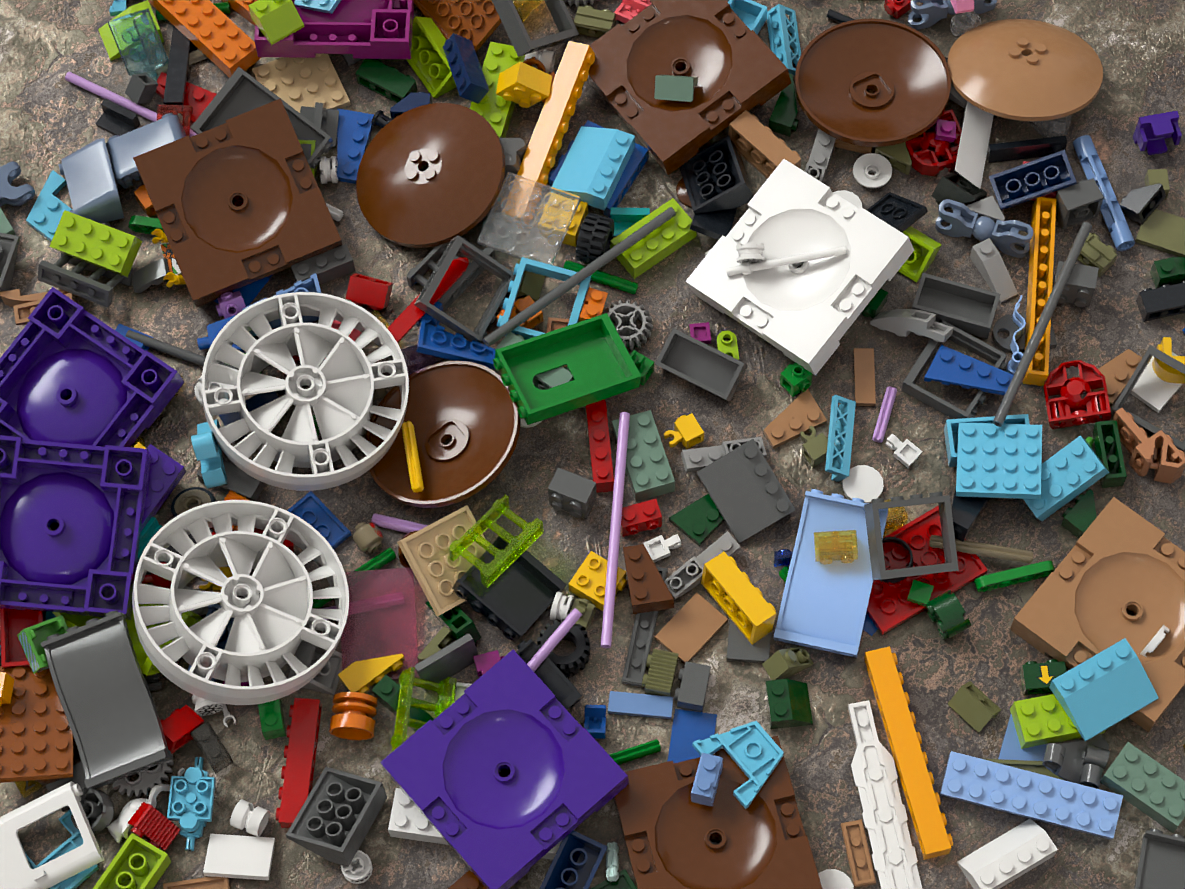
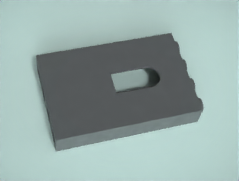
M238 67L190 128L196 134H200L226 123L225 120L280 98ZM282 100L298 140H316L315 152L312 155L311 144H300L310 169L311 167L315 169L321 161L319 158L322 154L328 153L333 146V140L328 134Z

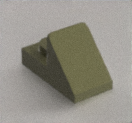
M444 626L417 656L418 662L420 663L450 645L452 642L451 630Z

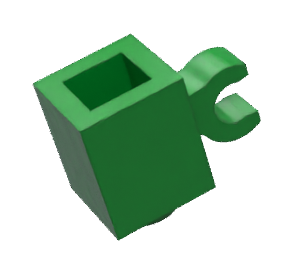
M633 350L630 356L641 374L640 384L644 386L654 372V361Z

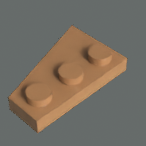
M807 389L764 429L763 433L771 447L775 449L800 437L801 431L804 434L808 433L810 426L816 429L827 424V419L809 389Z

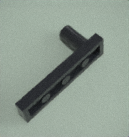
M1066 136L989 144L987 153L988 163L1045 157L1062 150L1066 152L1067 138Z

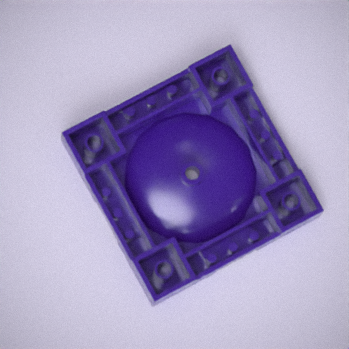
M52 287L29 315L28 324L0 358V435L21 437L26 440L91 446L131 447L143 430L150 428L184 384V380L178 371L147 350H143ZM68 395H72L70 399L65 400Z
M0 435V608L61 612L70 615L103 618L106 617L105 614L111 611H118L126 614V620H131L133 585L138 566V548L151 463V455L148 449L26 440L21 437ZM54 522H58L59 528L55 531H51V524Z
M514 649L464 691L465 694L433 721L429 720L380 762L385 772L411 802L416 805L487 889L511 888L530 871V868L592 813L599 811L629 784L628 775L591 734L565 709L552 691ZM507 769L511 771L507 777L499 776L502 770Z

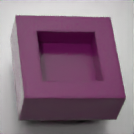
M938 119L935 123V140L954 142L956 138V122Z
M709 322L689 324L690 337L705 344H711Z

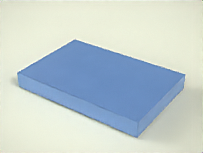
M1010 715L998 759L1043 761L1047 744L1021 749L1013 718Z

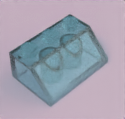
M149 9L136 11L107 22L129 76L155 71L168 64L169 59Z

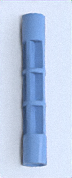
M1089 135L1081 136L1073 141V147L1087 180L1094 178L1104 197L1100 211L1117 251L1130 249L1135 245V240L1094 143Z

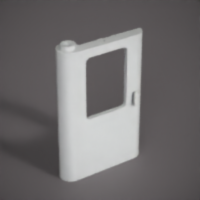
M71 781L0 817V889H48L104 861L80 801L83 792L78 783L75 784ZM65 806H69L83 838V844L32 869L19 840L18 831Z

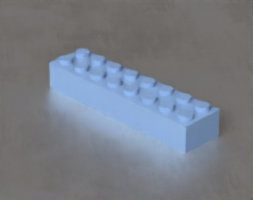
M953 751L949 754L940 791L941 796L1110 840L1114 838L1123 795Z

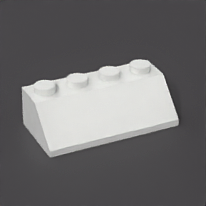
M1028 819L957 861V864L973 889H1000L1054 857L1058 849L1046 831L1033 820Z

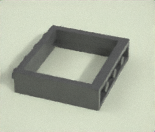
M492 0L518 57L566 43L579 35L563 0H544L559 33L533 41L530 40L513 1Z
M456 236L451 239L414 305L451 330L463 335L468 341H482L488 333L486 330L488 325L492 324L496 319L497 314L495 313L498 307L501 308L503 306L510 281H514L516 275H513L511 270L460 236ZM458 251L502 279L474 331L429 303Z
M944 320L942 321V324L953 327V333L948 338L949 340L995 364L994 367L1005 370L1007 354ZM931 339L905 378L901 391L952 419L974 418L978 412L977 406L979 404L983 405L988 396L981 389H979L967 410L963 411L915 385L942 343Z
M1150 345L1112 409L1117 411L1123 408L1124 403L1152 357L1157 358L1185 374V365ZM1124 409L1133 416L1134 422L1139 428H1146L1152 432L1150 436L1161 430ZM1169 435L1176 448L1185 451V439L1181 442Z
M942 492L929 493L927 498H923L922 494L910 495L908 500H903V496L890 497V502H884V498L871 499V504H864L873 580L959 571L950 495L942 496ZM938 503L945 563L886 570L879 509Z

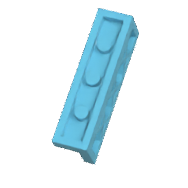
M778 4L767 12L771 51L788 68V72L795 75L796 68H793L792 61L797 67L801 56L795 10Z
M838 395L832 396L825 471L832 473L831 480L836 482L849 477L856 406L855 401Z

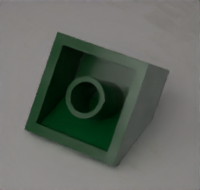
M791 679L766 681L765 694L770 729L813 725L807 683Z

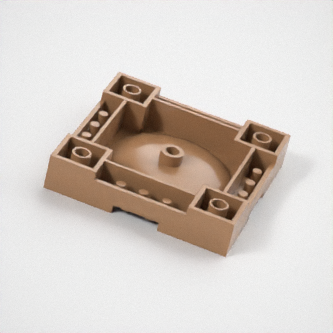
M1113 497L1078 539L1076 545L1054 572H1051L1014 617L1010 630L1042 654L1047 653L1054 659H1057L1058 662L1065 661V666L1069 670L1126 638L1138 656L1159 699L1128 716V718L1147 732H1150L1185 686V551L1166 539L1164 532ZM1126 611H1132L1135 616L1128 615ZM1163 625L1170 629L1169 633H1166L1165 638L1153 652H1147L1145 656L1140 655Z

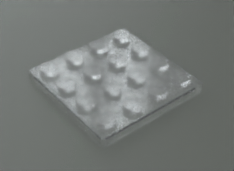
M508 172L477 242L480 245L519 259L524 257L553 265L581 198Z

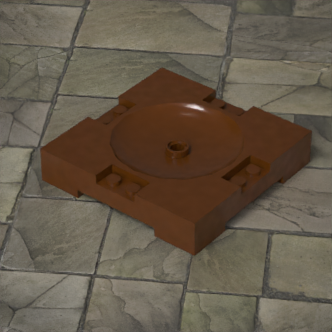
M650 0V6L623 26L619 23L590 45L595 53V61L590 66L587 81L600 97L605 99L644 147L649 150V154L667 175H670L698 154V148L727 128L745 110L749 111L757 104L762 106L791 84L788 68L761 38L746 26L731 9L730 4L726 0ZM656 75L698 77V85L694 86L693 101L655 99Z
M281 98L225 120L226 123L190 138L188 135L133 157L196 308L220 298L223 293H233V290L342 246L340 235ZM235 201H244L241 206H234Z
M778 735L771 737L782 750ZM720 749L713 754L723 758V768L713 806L691 801V791L700 757L678 763H673L672 760L625 772L628 775L629 784L613 799L637 889H822L808 837L805 834L784 756L746 809L733 795V791L748 781L749 778L724 749ZM713 839H718L721 841V843L714 845L711 843V841Z

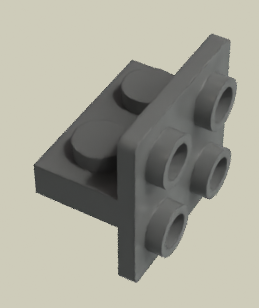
M318 102L315 103V107L301 106L300 114L328 134L333 140L331 148H335L339 110L326 109L323 103Z

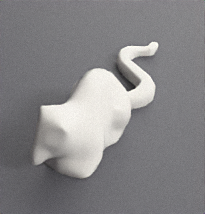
M184 768L178 771V776H182L185 771ZM171 784L155 785L149 793V799H133L123 807L119 817L107 826L117 843L122 841V837L128 839L131 835L133 827L128 824V821L136 813L141 803L145 802L156 808L157 795L161 791H170Z

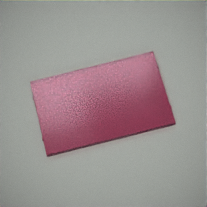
M395 568L345 572L349 588V609L341 636L342 669L344 670L356 661L403 654L405 657L404 665L395 672L392 670L386 675L393 681L419 679L415 669V665L419 662L417 659L414 573L412 569Z

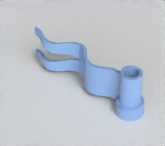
M1022 295L1016 303L1012 315L1014 323L1020 329L1015 331L1012 337L1010 348L1013 354L1006 368V371L1013 375L1023 356V353L1019 352V346L1016 343V340L1023 335L1026 325L1025 319L1018 313Z

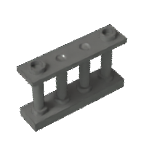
M461 236V238H463L464 240H466L467 242H469L470 244H472V243H471L470 241H468L466 238H464L463 236ZM450 242L436 246L416 267L410 269L407 274V282L410 288L417 282L423 287L426 285L428 280L423 275L430 268L434 271L437 265L436 262L442 257ZM488 245L485 249L481 250L494 260L496 259L495 249ZM475 261L469 263L463 275L438 300L442 304L444 312L485 270L484 267Z
M61 253L60 259L54 264L44 260L39 263L38 280L102 306L109 307L112 304L113 288L118 283L127 286L132 284L133 268H131L127 278ZM67 262L76 265L71 271L62 268ZM84 269L94 272L88 278L79 275ZM101 276L111 279L106 285L97 282Z

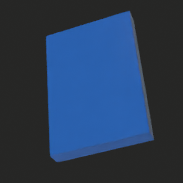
M312 491L287 510L315 528L328 541L333 550L352 535Z

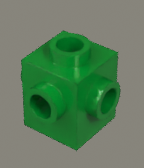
M797 363L789 364L780 374V385L792 397L801 391H806L811 386L812 373Z

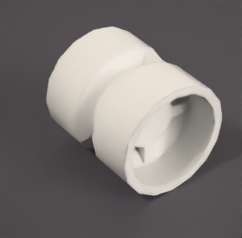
M536 51L525 55V60L536 57L537 60L541 61L545 66L547 74L553 72L555 64L554 51Z
M241 799L233 810L230 825L240 830L246 828L247 833L259 837L268 823L270 811L259 806L254 808L252 803Z

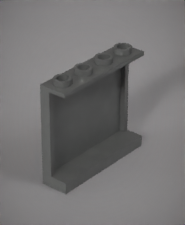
M1157 829L1146 830L1142 838L1134 889H1185L1184 836L1179 834L1166 835Z

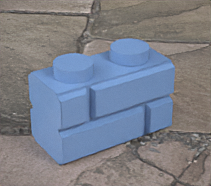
M701 753L691 791L692 802L713 806L723 768L722 757Z

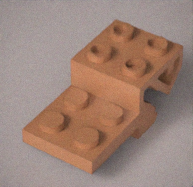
M1123 408L1117 410L1113 420H1117L1120 442L1132 455L1129 465L1139 476H1145L1149 468L1155 469L1154 481L1171 484L1179 479L1185 469V454L1176 448L1172 438L1167 434L1165 435L1162 430L1148 438L1145 430L1138 427L1129 412H1126Z

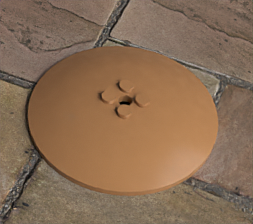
M1029 19L997 20L974 27L955 41L950 49L947 60L951 83L965 100L990 114L1020 121L1053 120L1080 111L1097 96L1103 79L1101 61L1094 49L1086 41L1057 25Z

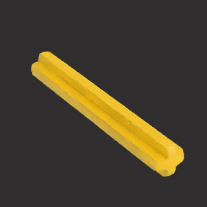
M411 421L402 423L401 427L411 489L414 493L423 491L424 486L414 425Z

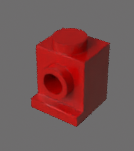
M885 0L884 8L889 15L898 19L911 9V0Z

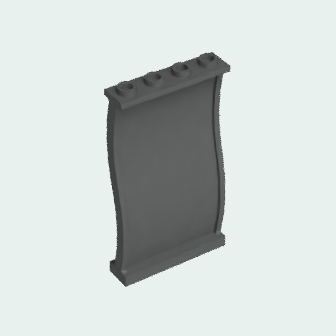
M111 611L105 614L106 617L99 620L98 618L88 620L86 625L82 627L74 626L66 630L67 633L62 635H51L47 637V641L41 643V646L45 649L48 666L58 697L78 747L86 777L84 782L87 789H97L173 759L171 751L167 747L154 701L132 645L126 623L127 616L118 611Z

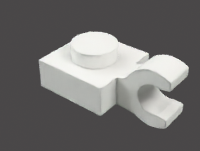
M891 434L885 443L890 449L895 450L893 456L907 468L923 452L908 439L901 442L894 434Z
M678 534L666 540L660 535L643 543L653 562L670 556V549L682 546Z

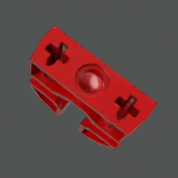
M953 109L943 112L939 119L956 122V138L953 142L955 147L950 148V142L935 140V124L930 128L931 131L924 132L905 143L912 161V168L922 175L936 176L945 167H947L949 172L955 170L962 130ZM929 146L935 148V152L928 149ZM939 155L943 157V162H938L937 158Z
M1082 360L1063 362L1050 372L1044 384V394L1049 426L1052 429L1110 421L1111 411L1105 376L1096 366L1085 363ZM1070 366L1078 367L1080 377L1068 379L1066 369L1070 368ZM1104 388V391L1092 392L1091 389ZM1084 391L1087 395L1082 399L1080 395ZM1061 394L1059 398H1048V396ZM1098 402H1100L1101 411L1098 409Z

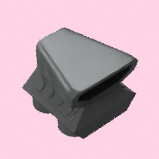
M499 138L505 155L503 185H513L527 150V143L522 138Z

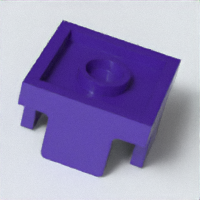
M1178 111L1139 117L1133 140L1135 144L1138 143L1140 151H1145L1146 148L1148 155L1166 153L1167 146L1164 140L1166 138H1172L1174 145H1179L1182 134L1178 125Z

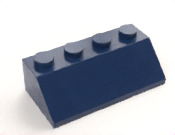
M1065 150L989 176L1000 210L1077 184Z
M573 830L562 840L539 889H588L608 846Z

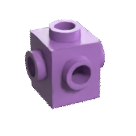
M240 290L234 293H223L220 298H217L219 305H216L219 317L224 316V319L237 315L246 307Z

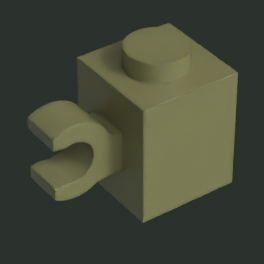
M810 426V436L805 435L803 431L800 432V438L805 442L802 444L801 453L811 467L814 468L826 461L828 437L823 432L816 436L815 428Z
M576 598L569 614L574 608L583 615L575 625L580 624L583 626V631L586 630L588 632L596 613L595 605L588 599Z

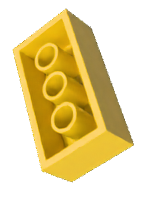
M722 552L705 563L701 584L748 641L753 645L772 632L776 617L774 606L766 602L759 588L754 587L750 583L748 575L745 572H741L737 567L736 561L725 552Z

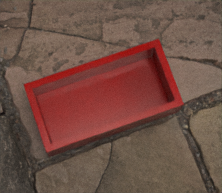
M0 608L1 667L3 669L18 666L30 667L17 635L25 628L46 621V611Z

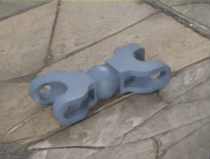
M911 0L910 7L912 12L908 15L907 22L909 27L920 30L931 27L939 20L947 18V13L950 15L957 14L950 0ZM974 0V10L972 12L981 14L991 11L996 7L997 0H990L991 3L989 4L984 3L985 0ZM917 2H921V3H923V5H922V6H918V5H916V3H917ZM922 17L921 22L913 21V19Z
M9 162L0 167V207L5 204L20 206L35 196V190L29 184L18 187L11 186L12 181L21 173V168L17 162Z
M946 199L939 204V217L935 223L936 230L939 233L950 237L965 236L969 238L973 234L979 241L990 238L994 246L999 248L1004 254L1016 258H1023L1028 254L1029 242L1034 233L1033 228L1029 224L1017 220L1001 221L998 219L995 224L993 219L981 216L977 218L978 213L971 211L963 203ZM944 208H952L953 213L946 212ZM947 222L950 223V225L944 227L941 225V223ZM1025 231L1028 235L1022 236L1018 232ZM1015 244L1022 246L1024 249L1021 251L1017 250Z

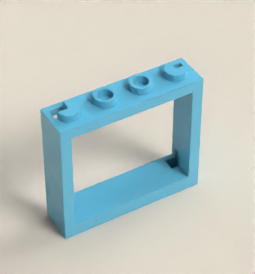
M522 257L520 264L516 263L513 275H516L514 281H510L508 288L510 296L504 300L502 309L505 312L503 316H499L497 326H502L510 319L524 271L566 281L577 272ZM591 276L578 284L580 287L568 326L578 323L590 286ZM521 326L511 331L515 335H521L525 340L545 334Z

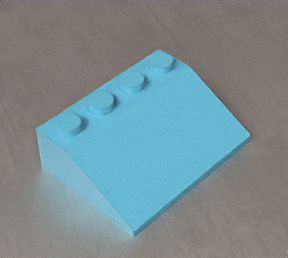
M581 126L550 190L569 198L587 202L588 205L605 211L635 149V135L618 129Z
M1126 638L1053 679L1049 687L1085 742L1159 699L1138 656Z

